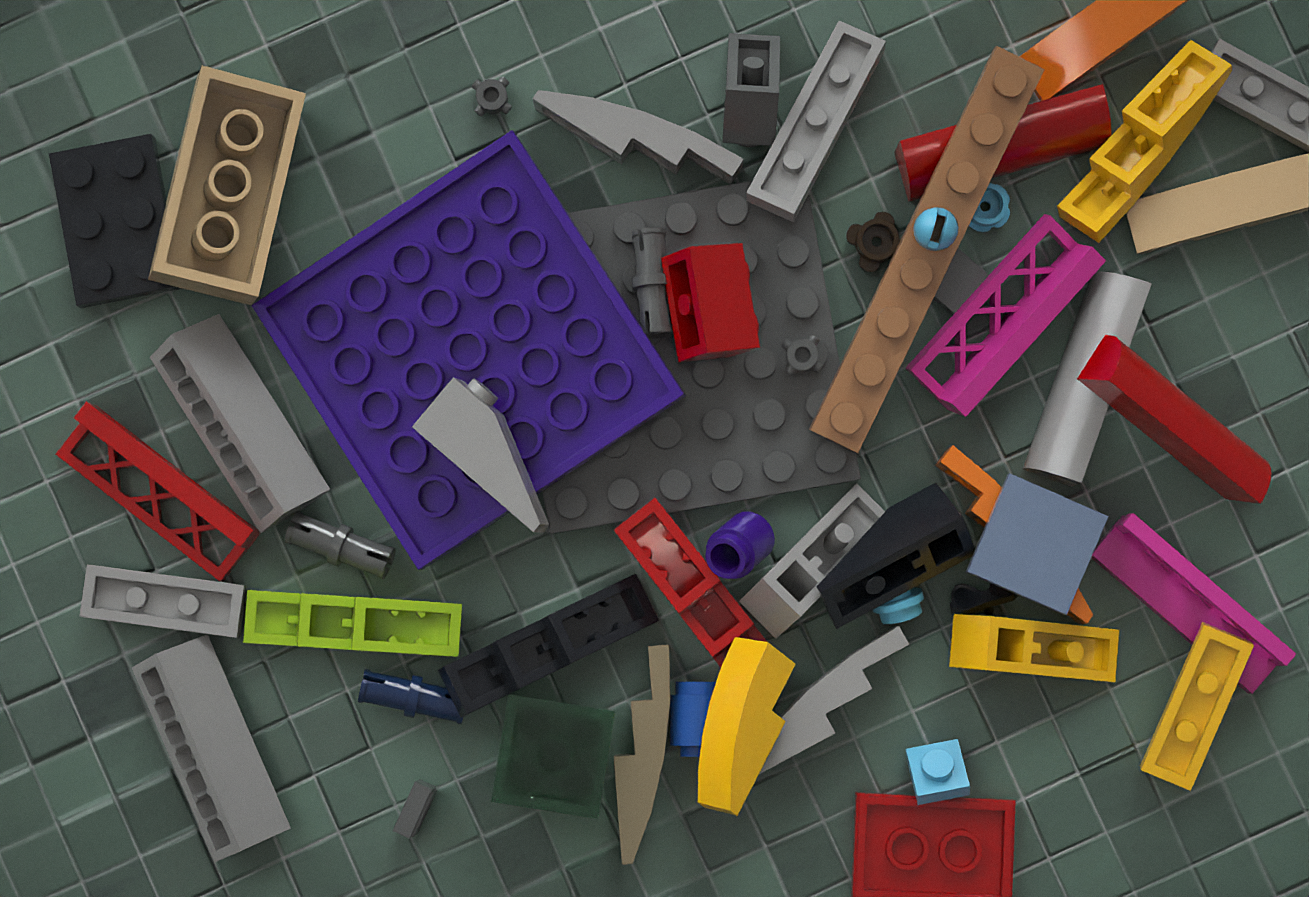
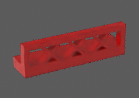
M86 401L73 417L79 422V425L55 455L214 578L223 582L261 534L259 530L101 408ZM92 432L107 444L109 463L89 466L73 453L88 434ZM117 452L128 461L118 462ZM137 467L148 475L151 495L129 497L122 492L119 469ZM110 470L112 483L98 472ZM158 484L166 489L168 493L159 494ZM177 498L190 508L192 527L170 529L162 522L160 500ZM152 502L153 515L138 503ZM199 516L210 524L200 525ZM219 530L236 543L220 566L203 554L201 532ZM193 533L194 546L179 535Z

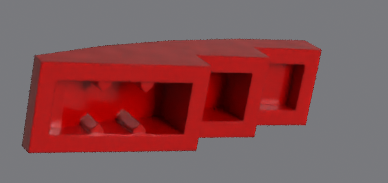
M656 498L652 499L614 529V532L720 668L735 637L767 642L752 620L722 584L719 577L712 572L704 558Z

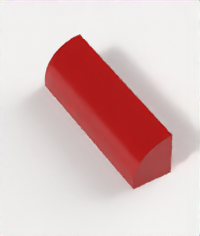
M1103 84L1027 105L992 178L1099 149L1112 133L1109 106ZM956 125L899 141L894 153L908 201L922 197Z
M1105 335L1077 379L1222 497L1228 500L1261 504L1271 481V467L1268 461L1121 340L1112 335Z

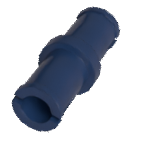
M365 669L358 697L359 703L366 702L403 710L404 716L414 718L415 713L454 721L457 724H462L463 720L446 687L423 683V677L413 675L412 680Z

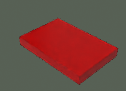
M855 792L851 897H1012L1016 800L957 797L917 805L915 795Z

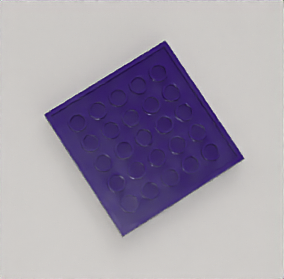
M513 130L251 305L418 570L425 569L510 513L412 427L453 377L465 381L467 384L475 378L498 397L492 406L504 415L536 494L542 492L686 396Z

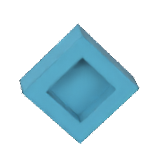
M958 739L906 749V760L917 805L970 795V784Z

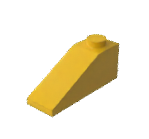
M954 614L949 667L1115 682L1119 630L994 616Z

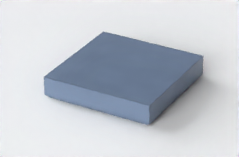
M1009 473L1006 476L966 573L1062 615H1067L1109 516Z

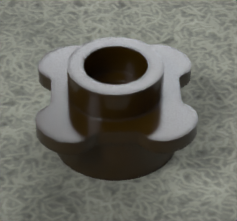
M878 212L875 214L874 219L867 221L863 225H851L846 233L847 242L855 246L860 256V268L866 272L877 271L881 263L891 259L901 240L894 226V217L890 213ZM875 237L880 238L882 242L878 247L872 244V239Z

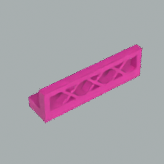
M1044 214L905 369L947 410L966 417L1100 269L1106 260L1092 246L1078 244L1051 215ZM1049 233L1064 251L1050 266L1035 267V246ZM1024 260V267L1016 268ZM1035 274H1042L1035 282ZM1009 275H1024L1023 297L1014 305H1001V284ZM989 298V306H982ZM1008 312L1001 320V313ZM989 313V334L981 343L966 344V323L974 314ZM955 336V344L947 345ZM966 351H973L966 359ZM955 352V372L941 386L925 368L939 353Z
M1134 513L1121 516L1096 545L1091 558L1191 645L1202 622L1251 641L1254 647L1237 684L1248 694H1253L1276 666H1287L1295 657L1296 653Z

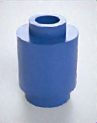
M675 682V695H670V746H680V757H700L703 729L716 682Z

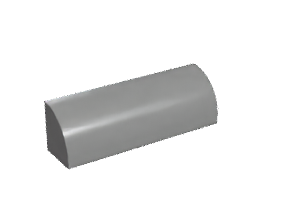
M1102 271L1096 272L1091 277L1023 466L1024 470L1071 487L1082 483L1109 404L1077 378L1105 335L1115 336L1130 347L1152 283L1122 274Z
M220 314L171 334L150 356L153 364L260 533L280 524L293 516L297 511L300 512L330 490Z
M208 634L156 653L133 666L134 675L214 862L291 829Z

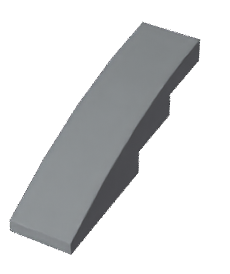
M538 90L532 98L535 110L621 165L631 149L635 148L675 175H677L688 158L729 185L734 182L743 166V158L702 135L641 110L592 97Z
M900 626L890 628L847 655L807 687L780 715L786 722L759 774L835 734L826 714L872 689L863 669L909 645Z

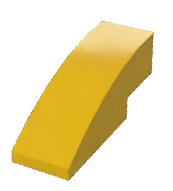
M735 637L721 666L709 702L700 749L698 803L704 808L738 816L786 722L772 710L796 664L768 642Z

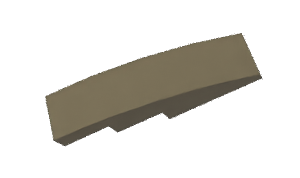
M669 645L648 646L652 699L631 700L635 753L614 755L622 865L633 864L653 809L664 761L670 707Z

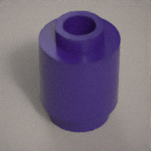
M749 511L737 513L708 539L705 556L709 568L717 576L726 579H738L748 575L772 552L775 543L772 527L765 518L757 513Z

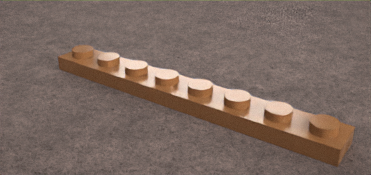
M996 46L993 49L809 428L810 431L859 453L1045 69L1001 47ZM934 207L950 211L958 223V235L955 241L949 247L939 251H930L920 246L913 232L916 218L923 211ZM937 215L930 241L939 243L945 217Z

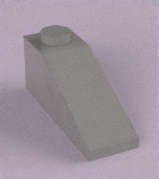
M453 377L412 427L532 532L543 533L549 526V523L506 419L501 412L492 406L498 397L475 378L467 384L465 381Z
M856 483L739 602L777 639L820 597L816 586L885 511Z

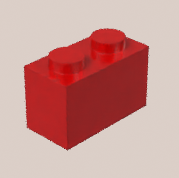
M742 243L690 246L661 258L663 273L666 276L667 284L665 286L678 362L733 357L760 348L758 338L759 323L754 313L749 285L750 270L745 261Z

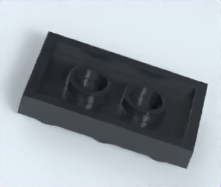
M146 134L49 153L76 306L86 308L183 289L148 280L167 202L155 137L152 134Z

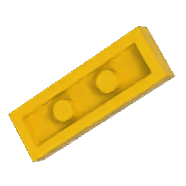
M1205 622L1201 623L1141 762L1140 769L1191 791L1252 652L1254 644L1251 641Z

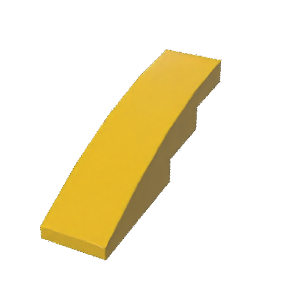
M1190 40L1122 110L1124 123L1089 158L1091 171L1057 205L1059 217L1100 243L1171 160L1231 74L1232 65Z

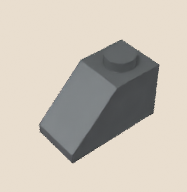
M729 33L722 143H734L743 147L772 146L776 135L779 101L780 36Z

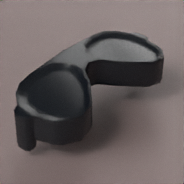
M961 583L955 585L951 592L952 616L954 614L970 615L984 610L986 615H991L994 613V606L1012 602L1019 595L991 583L985 591H980L972 586Z

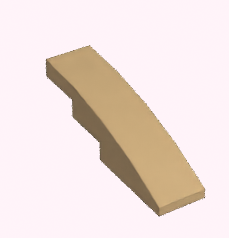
M1309 153L1138 199L1126 213L1137 254L1148 253L1189 240L1197 241L1241 227H1252L1308 211Z

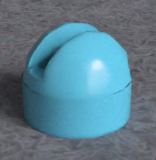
M934 207L923 211L916 218L913 232L920 246L930 251H939L949 247L955 241L958 235V223L950 211ZM937 215L945 217L939 243L930 241Z

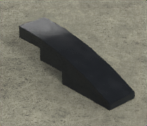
M634 574L438 669V672L462 718L659 621L637 575Z

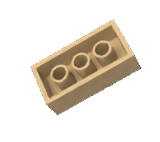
M201 66L195 81L148 280L252 305L259 297L306 93Z

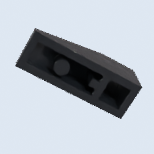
M934 483L889 507L816 587L833 625L838 629L972 557L975 548L962 515L937 483Z

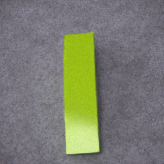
M247 590L243 643L458 657L462 604Z

